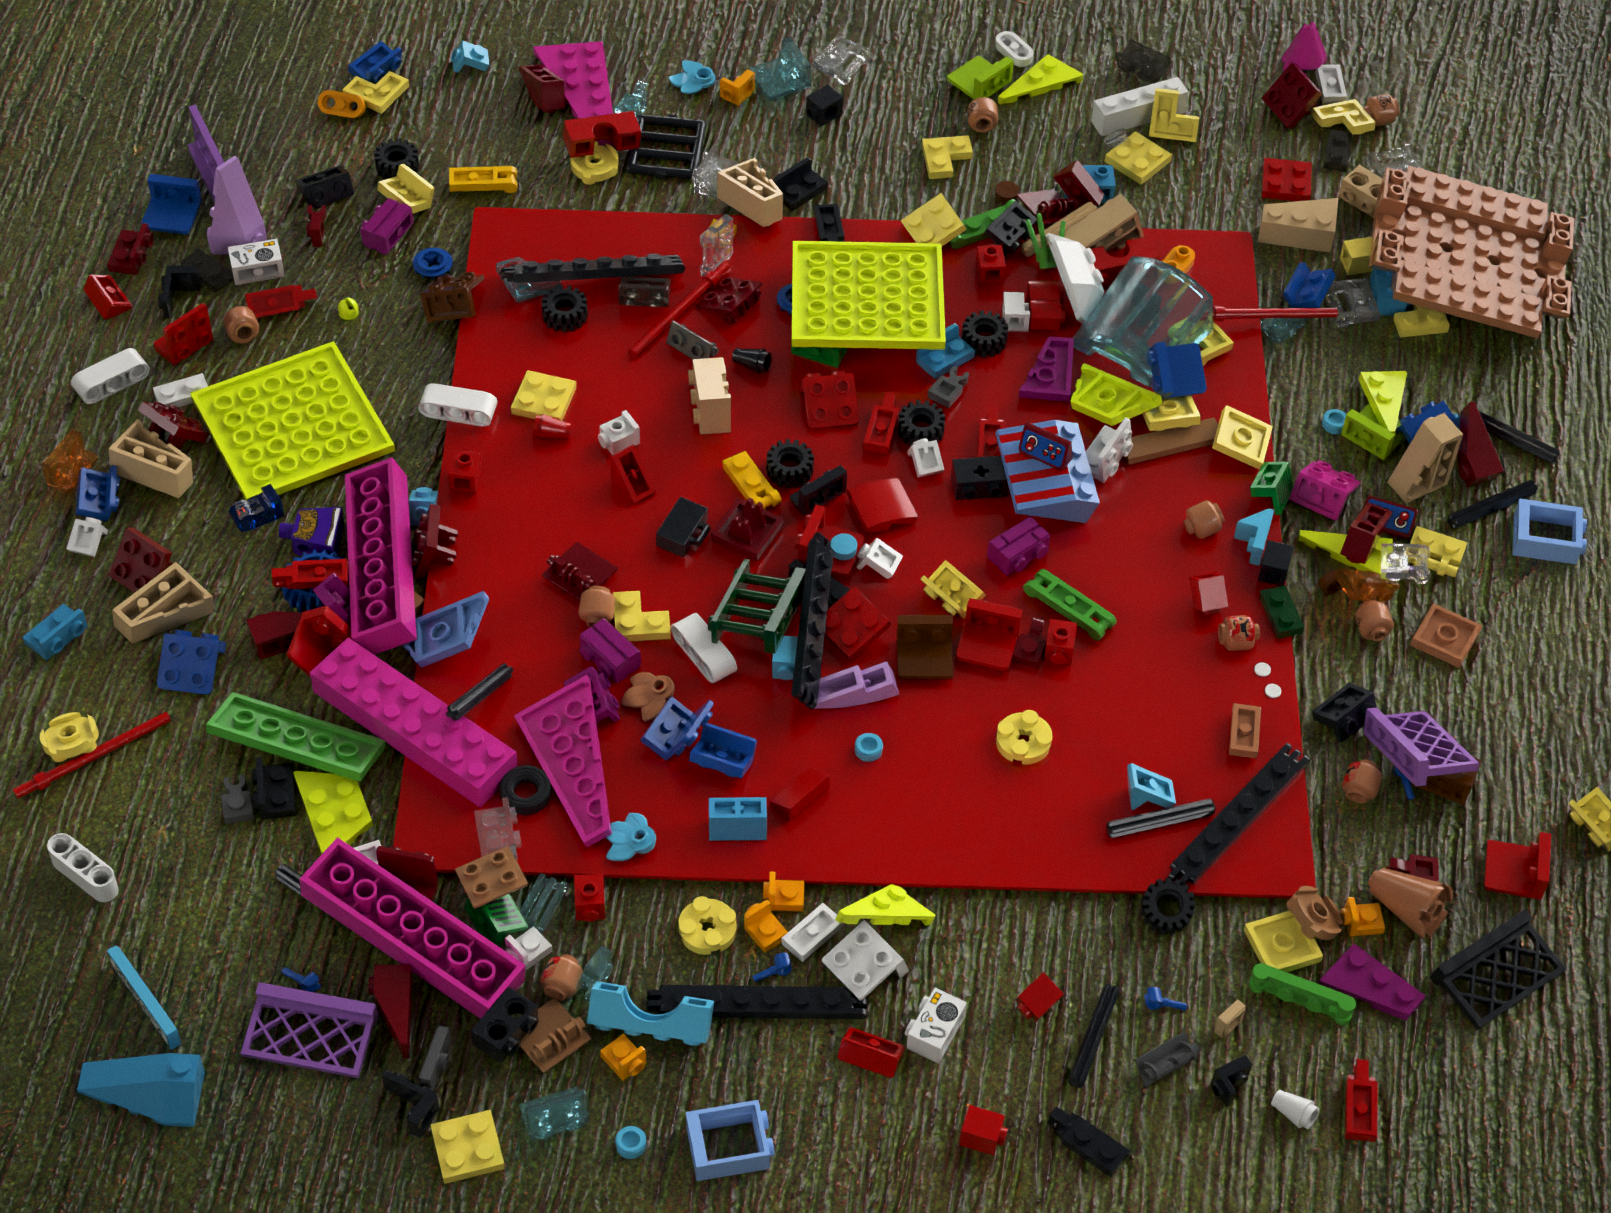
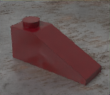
M542 64L519 66V72L534 105L545 113H554L557 109L565 108L563 79Z
M1472 401L1460 413V431L1463 433L1458 449L1457 464L1459 475L1465 481L1467 488L1495 480L1504 472L1475 401Z
M1368 502L1351 524L1340 554L1346 556V559L1350 562L1365 564L1372 555L1393 512Z
M272 611L246 620L249 636L259 660L288 651L302 613Z
M411 964L375 965L374 977H369L368 981L369 995H374L376 1007L403 1059L410 1058L413 994Z

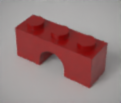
M634 111L564 120L563 140L570 158L594 155L595 141L600 139L612 142L616 151L640 148L641 129Z
M1149 236L1126 241L1124 257L1121 258L1110 256L1103 246L1091 249L1096 259L1093 262L1095 269L1100 271L1104 280L1101 283L1102 287L1157 274L1160 255Z

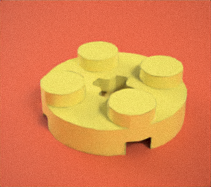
M595 141L594 155L570 159L572 172L587 185L607 180L618 174V153L608 144L605 147L598 145V142Z
M1025 710L1023 713H1014L999 722L996 745L1001 755L1007 760L1013 762V759L1022 761V764L1029 765L1043 760L1049 753V748L1052 744V730L1048 723L1039 717L1035 711ZM1020 735L1029 736V741L1026 742L1024 739L1019 740L1018 738Z
M78 712L66 713L52 719L49 722L50 727L45 733L44 730L40 733V741L45 753L50 755L55 762H62L67 758L94 751L97 747L96 740L99 736V731L93 717L88 715V718L81 717Z
M704 896L695 898L693 903L684 908L679 917V934L682 937L683 944L689 950L702 955H709L711 951L719 949L720 952L726 950L733 943L737 933L735 911L727 904L716 899H708ZM710 922L713 923L715 928H708L707 931L702 930V924Z

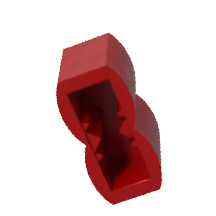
M1028 280L1029 330H1059L1060 324L1065 323L1066 311L1065 308H1061V304L1064 302V289H1059L1058 281Z

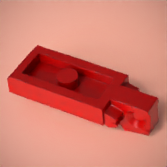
M294 284L245 294L247 307L258 318L299 310L302 307H306L305 300L315 299L317 294L315 288L302 291L301 285L295 286Z
M886 391L883 403L874 404L863 441V450L888 455L899 418V407H894L896 393Z
M988 405L987 419L981 418L979 422L978 457L1001 456L995 433L998 429H1004L1006 422L998 420V406Z
M348 560L293 561L292 565H287L286 568H272L273 587H286L288 589L316 588L333 573L348 587Z
M1356 1059L1353 1075H1348L1345 1083V1139L1376 1142L1378 1082L1375 1081V1078L1369 1077V1060Z

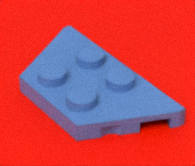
M482 591L416 618L417 640L402 646L421 668L470 649L488 604V595Z

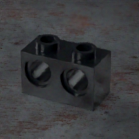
M508 987L471 1030L473 1045L502 1063L507 1056L515 1054L522 1038L526 1034H531L536 1029L539 1023L537 1005ZM516 1013L522 1014L519 1018L511 1017V1015ZM496 1035L504 1036V1038L500 1040L492 1039V1037Z

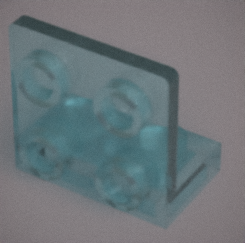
M790 37L782 39L780 58L749 68L750 71L755 72V82L768 100L811 87V65Z
M578 1086L519 1104L530 1141L536 1139L545 1140L552 1137L555 1133L564 1130H577L584 1124L589 1123L587 1094L585 1089L579 1090Z

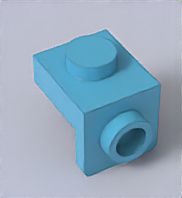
M462 40L459 47L455 48L451 54L454 72L459 73L464 64L486 71L489 66L488 50L482 46Z
M427 487L412 490L408 500L410 526H419L422 513H427L430 504L437 505L438 491H432L431 488Z

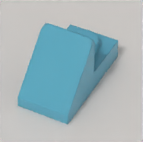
M1266 509L1237 522L1234 538L1248 542L1246 551L1251 552L1250 564L1260 565L1274 513L1273 509Z
M1132 763L1127 765L1131 810H1135L1147 801L1164 808H1169L1176 804L1171 779Z

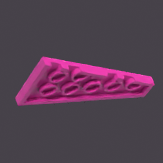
M603 41L533 47L534 55L537 59L539 58L542 65L564 80V102L570 106L575 118L613 114ZM596 140L598 145H614L608 140Z
M587 674L514 715L586 848L612 834L591 681Z

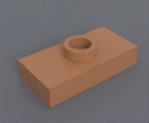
M1233 703L1228 755L1257 759L1261 707Z

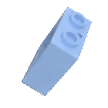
M1519 498L1513 521L1512 555L1577 564L1580 554H1585L1587 540L1583 539L1587 526V519L1583 518V508ZM1529 520L1572 526V541L1529 535Z
M759 1100L686 1112V1130L696 1181L770 1169V1157L775 1156L772 1138H766L765 1129H769L766 1110H760ZM752 1122L758 1153L711 1161L707 1160L702 1134L703 1130Z

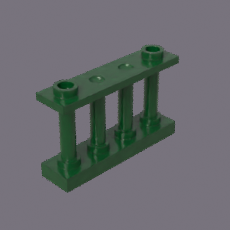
M744 559L740 568L735 569L733 581L715 614L709 617L708 631H711L712 643H718L723 631L761 637V640L764 641V652L775 654L802 601L805 568L796 567L791 577L782 579L750 573V559ZM748 584L782 589L784 592H780L777 595L747 590L746 588ZM741 599L776 605V607L771 610L741 606L738 603ZM732 615L764 620L768 621V623L758 626L729 620Z

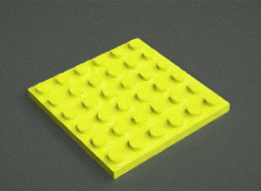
M793 241L792 347L945 350L946 336L941 244Z
M334 341L190 393L192 402L246 501L257 498L259 502L395 451L393 441Z

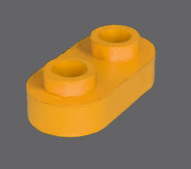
M326 90L318 97V107L326 114L359 118L366 109L364 99L356 94ZM331 98L335 100V104L332 107L329 105ZM353 102H356L358 105L355 111L351 108Z
M1183 245L1174 247L1160 263L1157 274L1158 279L1168 285L1179 283L1194 264L1195 252L1193 249Z

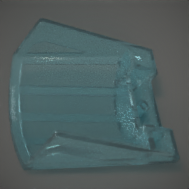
M1132 256L1074 335L1073 347L1089 356L1097 352L1130 369L1131 378L1151 388L1152 370L1147 360L1148 349L1159 342H1165L1166 347L1190 343L1199 344L1212 331L1213 296L1190 276L1165 262L1148 257Z

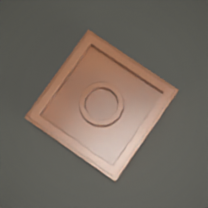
M1433 603L1413 636L1410 646L1460 668L1483 626Z

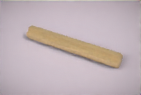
M1087 202L1044 230L1045 235L1051 233L1059 236L1061 221L1066 222V230L1068 227L1084 219L1087 214L1094 212L1097 209L1096 205H1093L1092 202ZM1037 234V235H1035V236H1036V239H1037L1039 248H1042V246H1041V240H1040V235ZM1031 239L1021 244L1020 251L1026 257L1035 253Z

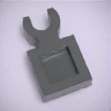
M952 367L949 377L941 375L928 390L927 397L950 408L963 393V386L968 383L969 373L965 372L963 376H956L958 367Z
M244 775L239 776L240 782L237 785H230L229 778H224L223 782L227 794H222L221 797L225 824L254 820L250 790L246 791L247 785Z

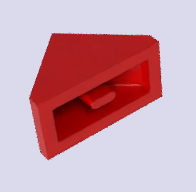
M634 444L610 456L611 480L632 503H636L656 492Z

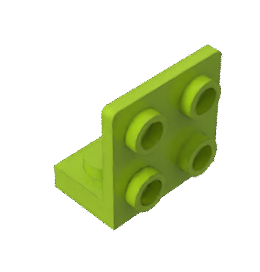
M978 55L947 76V81L974 100L981 97L988 98L1012 82L1014 60L1006 56L992 65Z
M1370 403L1360 413L1351 409L1346 414L1341 432L1342 436L1382 460H1385L1405 439L1402 432L1399 434L1395 432L1394 434L1380 426ZM1399 419L1397 421L1396 428H1398L1401 425Z

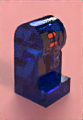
M271 484L262 487V493L248 498V500L237 501L230 507L229 515L240 531H249L284 517L282 501Z

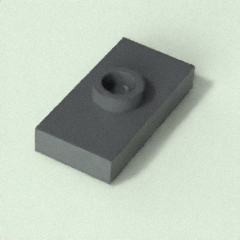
M438 1026L436 1028L419 1075L420 1087L424 1085L434 1091L440 1072L445 1071L449 1062V1054L447 1052L451 1044L448 1027Z

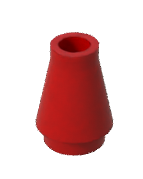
M546 414L542 416L536 415L533 435L539 436V439H569L572 423H566Z

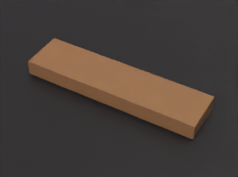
M1215 418L1201 420L1200 425H1192L1186 428H1170L1131 437L1133 447L1128 456L1123 457L1127 465L1213 445L1218 423Z

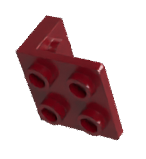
M394 846L377 847L376 855L379 866L434 902L439 887L433 856H429L424 852L413 853L403 851Z

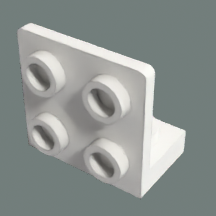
M1124 418L1117 430L1104 425L1086 451L1092 476L1102 483H1105L1109 476L1112 477L1116 473L1119 461L1123 456H1128L1133 447L1129 419Z
M865 920L822 958L823 963L859 1000H863L892 972L900 979L909 972L903 958Z

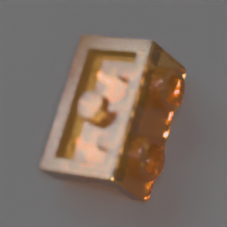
M71 429L41 464L47 485L69 494L78 484V474L81 467L91 469L98 461V456L85 450L81 432Z
M1340 568L1334 575L1351 600H1376L1385 603L1394 596V592L1400 587L1397 581L1383 580L1375 572Z

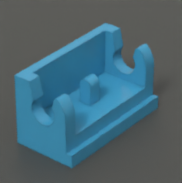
M766 797L709 798V841L767 840Z

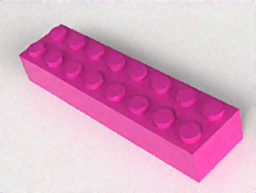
M392 457L345 475L351 637L354 642L373 655L417 640L407 475Z
M350 638L341 643L310 672L313 692L380 739L385 740L386 743L480 808L500 789L501 780L504 775L511 769L518 767L515 750L465 716H462L457 721H453L451 717L447 718L448 705Z
M338 837L300 878L301 896L400 964H411L413 973L480 1019L508 987L517 991L525 981V964Z

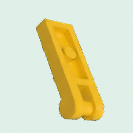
M513 166L449 168L450 192L504 190L506 193H514L518 188L516 181L517 169Z
M746 451L723 460L724 470L746 500L752 498L755 505L761 502L764 510L770 505L774 507L782 503L779 492L772 488Z

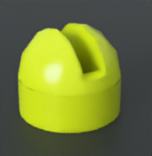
M352 298L341 300L338 305L339 316L345 320L356 318L359 314L356 301Z

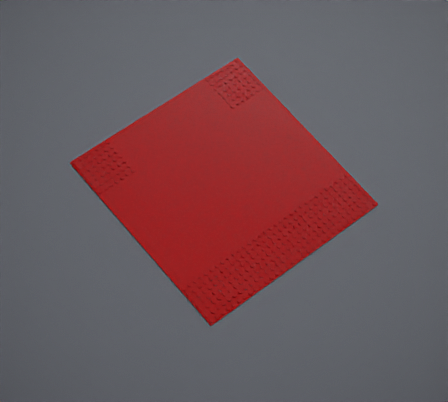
M476 207L473 213L466 273L475 272V275L483 274L484 280L471 289L476 315L460 318L452 386L491 393L497 398L498 402L491 423L488 426L447 421L437 505L441 506L439 524L458 530V537H456L454 544L438 542L437 545L456 551L457 555L454 558L453 565L430 564L423 615L482 591L488 595L489 601L470 649L423 668L416 663L414 682L449 706L501 664L506 663L508 667L512 666V677L463 716L515 750L518 766L529 765L544 771L514 715L564 688V681L592 666L599 672L597 665L592 660H585L579 651V636L590 628L586 625L587 622L581 620L578 615L580 600L542 577V574L549 568L547 564L548 558L551 555H559L561 557L578 542L618 567V570L602 585V587L608 588L611 594L613 592L640 591L641 611H669L670 627L672 624L693 613H697L708 625L709 617L715 614L733 581L735 569L740 568L744 559H750V573L782 579L791 577L788 575V565L794 559L798 560V549H795V542L798 534H803L805 530L803 526L806 516L790 502V495L799 491L803 485L799 483V487L794 488V484H791L790 489L786 488V484H782L779 487L777 486V481L774 483L770 481L766 470L767 452L774 444L777 447L778 441H782L785 444V439H790V443H794V440H799V445L804 442L807 444V448H811L814 455L813 474L810 481L807 480V483L816 480L826 471L833 470L839 465L847 471L846 492L848 489L864 483L899 478L918 515L914 524H892L888 531L865 532L846 492L822 506L826 507V525L863 535V545L865 543L870 545L878 538L903 557L894 574L889 579L879 574L867 564L861 570L857 569L856 565L860 559L859 557H857L850 576L841 577L831 574L832 578L849 589L855 587L890 621L891 626L852 661L824 636L820 678L856 665L861 670L887 661L894 673L899 695L862 705L810 710L805 704H802L792 696L793 679L782 680L772 678L773 654L764 652V641L761 640V637L723 631L719 640L734 657L737 671L713 684L706 679L679 646L672 632L671 639L629 641L641 652L640 668L628 674L626 678L618 683L608 676L611 687L608 689L619 704L617 712L620 719L614 722L608 716L596 724L610 824L617 821L625 822L629 813L643 815L647 819L648 826L656 834V844L650 852L645 854L636 853L632 858L625 861L608 860L606 855L613 843L606 837L586 848L552 784L551 797L548 804L534 814L520 815L508 810L501 800L500 789L480 808L406 756L404 757L393 846L403 851L413 853L424 852L429 856H433L436 872L456 873V868L509 846L522 873L535 876L574 877V875L603 874L604 878L764 883L769 882L770 872H776L775 880L804 881V884L889 886L894 884L899 887L1145 894L1148 887L1152 883L1155 884L1156 880L1161 879L1165 881L1172 871L1170 869L1172 862L1286 743L1292 745L1288 755H1291L1295 749H1298L1302 753L1297 761L1303 758L1292 637L1277 639L1259 598L1260 590L1280 587L1258 581L1267 541L1282 543L1280 515H1275V512L1273 513L1259 566L1249 563L1251 552L1246 551L1248 542L1234 538L1239 520L1266 509L1274 510L1272 497H1251L1250 487L1260 468H1254L1212 449L1213 445L1127 465L1124 457H1122L1116 473L1112 477L1109 476L1105 483L1093 478L1100 504L1086 523L1015 513L1009 486L1008 494L1004 497L955 500L951 480L952 459L978 457L979 422L981 418L987 419L988 405L998 406V420L1006 422L1005 428L1021 426L1026 422L1033 424L1051 420L1078 423L1085 451H1087L1104 425L1117 430L1121 423L1110 426L1072 409L1071 398L1076 391L1077 379L1081 378L1082 365L1085 363L1154 392L1151 382L1152 370L1147 360L1148 349L1159 342H1165L1166 347L1179 345L1176 340H1171L1166 334L1172 325L1193 316L1194 309H1212L1213 306H1224L1225 309H1259L1252 234L1247 231L1142 228L1144 237H1150L1160 255L1159 265L1174 247L1183 245L1190 247L1195 252L1193 266L1182 280L1174 285L1162 283L1158 279L1157 274L1103 286L1104 294L1091 324L1087 327L1075 317L1058 268L1040 269L1039 262H1036L1035 253L1026 257L1021 253L1020 246L1013 255L1008 253L1004 257L1006 264L1004 284L979 285L976 268L977 246L997 244L990 238L958 249H953L949 243H946L942 246L945 328L954 323L957 324L961 339L963 322L967 316L971 317V313L976 312L979 315V311L984 310V314L992 311V316H995L997 313L1000 315V319L1002 318L1004 292H1024V303H1027L1028 280L1058 281L1059 289H1064V302L1061 304V308H1065L1066 311L1065 323L1060 324L1059 330H1029L1028 328V332L1008 331L1006 347L1004 350L1002 349L1000 354L995 352L993 357L986 354V358H983L982 354L978 353V356L958 366L956 376H963L965 372H968V383L963 386V393L950 408H947L927 397L928 390L939 378L934 379L916 363V349L851 348L847 350L838 368L791 354L792 314L789 316L787 311H781L780 305L777 304V294L782 287L792 284L793 241H819L815 218L782 217V220L763 227L745 215ZM713 219L737 225V232L729 248L705 242V235ZM841 219L845 236L844 242L916 243L901 220ZM1034 225V233L1037 235L1039 234L1038 225ZM1045 225L1044 230L1050 227L1051 225ZM1116 247L1106 252L1112 257L1121 258L1124 257L1125 248L1119 250ZM648 254H659L661 256L678 255L685 266V271L679 274L532 283L504 282L500 275L501 268L523 264L526 261L548 263L549 260L553 259L561 260L562 262L573 261L575 258L597 260V258L603 256L616 259L622 258L625 255L646 257ZM723 261H726L730 264L731 268L720 278V281L726 277L762 282L763 285L759 288L761 291L760 300L751 306L749 310H746V313L741 315L735 323L727 324L723 320L724 314L722 311L696 307L704 296L714 289L709 288L675 320L680 325H686L687 329L705 340L716 343V347L719 348L718 354L715 357L710 356L709 358L723 357L726 381H728L729 385L727 390L728 394L731 395V432L700 434L699 424H694L693 409H696L697 406L691 404L690 389H694V385L689 386L688 370H693V359L666 343L671 324L636 357H632L628 350L703 281L704 275L710 270H715ZM1139 282L1161 298L1159 317L1144 327L1138 324L1140 312L1130 305L1132 289ZM562 285L563 289H567L568 285L572 286V290L578 288L580 293L583 292L587 299L588 312L585 324L582 323V327L579 329L575 326V331H570V328H567L566 332H562V328H559L557 332L553 330V326L551 328L547 327V323H544L542 317V298L545 297L547 291L551 293V289L554 287L556 290H559V286ZM566 306L557 308V310L559 311H568L573 309L571 307ZM1225 319L1224 321L1215 322L1234 344L1232 350L1207 361L1203 366L1207 389L1203 394L1191 395L1200 414V421L1215 418L1219 424L1222 410L1227 405L1271 425L1260 319ZM978 332V333H977L978 335H981V336H992V335H993V334H991V333H989V332ZM1188 332L1183 333L1191 343H1197ZM1049 336L1074 339L1070 402L1018 397L1022 384L1024 385L1028 373L1031 368L1033 369L1037 357ZM734 349H766L772 355L769 370L759 374L738 363H734L732 361ZM527 370L576 381V390L563 418L564 422L572 423L569 439H539V436L533 435L535 419L511 414V406ZM834 371L854 373L859 414L858 423L847 426L809 428L804 393L800 391L802 378H806L805 375L820 373L821 376L831 375V372ZM949 372L944 374L943 376L948 378ZM886 391L896 393L894 407H899V412H902L904 405L908 407L909 402L916 405V400H921V404H924L925 400L929 401L930 406L935 403L937 404V409L941 408L943 410V414H945L944 434L942 440L938 441L945 469L942 473L917 477L912 456L908 457L907 453L911 447L909 446L910 441L905 444L902 441L903 437H899L898 421L888 455L863 450V441L874 404L883 403ZM627 410L640 428V444L635 447L656 490L653 494L636 503H632L611 480L610 456L612 454L607 448L604 449L598 440V434H600L599 426L622 416V412ZM1142 414L1129 419L1132 431L1131 437L1155 432L1149 431ZM923 421L912 423L917 427L930 426V424ZM1272 434L1270 435L1264 462H1274ZM455 450L481 453L483 470L476 494L450 491L448 472ZM744 451L747 452L772 488L779 492L782 503L773 507L770 505L766 507V511L784 518V525L758 561L711 540L712 531L736 499L740 498L747 501L723 468V460ZM784 461L780 463L786 467H795L799 465V463L795 461ZM679 497L707 507L708 521L706 523L711 528L701 546L695 547L696 545H692L685 557L656 546V533ZM1205 500L1210 501L1212 504L1217 503L1225 519V522H1222V529L1204 539L1197 538L1194 533L1189 535L1183 523L1187 519L1186 510ZM1031 516L1039 524V527H1042L1049 533V550L1043 558H1035L1028 562V565L1022 571H1014L1006 576L998 568V565H995L988 559V542ZM945 560L986 594L982 600L1023 610L1019 636L1020 634L1029 635L1034 618L1045 621L1040 639L1046 642L1050 619L1072 622L1038 598L1030 597L1024 592L1023 586L1029 580H1034L1035 574L1040 569L1049 571L1112 613L1117 620V623L1111 629L1105 630V635L1099 641L1092 639L1087 631L1077 625L1071 665L1044 661V650L1038 669L1011 661L1009 669L1001 671L956 659V651L965 625V619L956 613L953 616L951 639L953 678H898L896 645L898 615H951L942 607L944 601L939 597L935 600L932 599L923 590L925 584L920 580L923 575L929 579ZM1212 572L1223 574L1228 607L1220 608L1219 613L1204 615V612L1194 609L1189 577ZM748 584L746 588L747 590L777 595L780 592H784L782 589ZM741 599L738 603L741 606L771 610L776 607V605ZM802 601L784 636L798 637ZM732 615L729 620L758 626L768 623V621L735 615ZM1249 615L1253 619L1254 624L1259 625L1260 639L1255 640V644L1250 650L1228 651L1219 642V624L1223 623L1224 618L1228 616ZM613 617L610 624L615 628V619ZM1095 617L1092 619L1097 623L1099 622ZM1261 662L1268 664L1271 668L1270 674L1265 677L1257 675L1254 671L1255 665ZM641 672H649L654 676H668L675 685L672 697L691 712L695 713L708 700H711L714 705L709 711L713 714L707 723L756 739L757 745L753 764L742 779L727 776L725 773L711 768H703L697 763L689 761L691 750L701 738L702 726L696 731L699 735L691 746H686L679 756L674 754L667 761L642 743L640 739L653 720L643 721L641 707L633 708L622 705L621 702L625 692L633 687L630 678ZM1269 684H1276L1281 688V695L1277 698H1270L1265 694V687ZM664 685L658 687L656 690L662 689ZM1233 703L1261 707L1257 759L1228 755ZM1025 710L1035 711L1039 717L1048 723L1052 730V744L1049 748V753L1043 760L1029 765L1022 764V761L1013 759V762L1007 760L1001 755L996 745L999 722L1011 714L1023 713ZM865 733H873L879 736L883 742L881 757L872 762L863 761L855 754V741L860 735ZM1020 735L1018 739H1024L1028 742L1029 736ZM1130 763L1171 779L1176 800L1174 806L1209 798L1215 804V814L1115 838H1110L1106 831L1108 821L1165 809L1162 806L1147 801L1135 810H1131L1127 778V765ZM808 768L830 776L829 788L791 820L787 819L770 805V801ZM1305 768L1194 885L1190 882L1187 884L1189 893L1193 892L1194 896L1291 899L1292 895L1302 886L1316 888ZM523 782L516 786L514 792L521 798H529L536 793L537 788L532 783ZM766 797L767 840L709 841V798Z

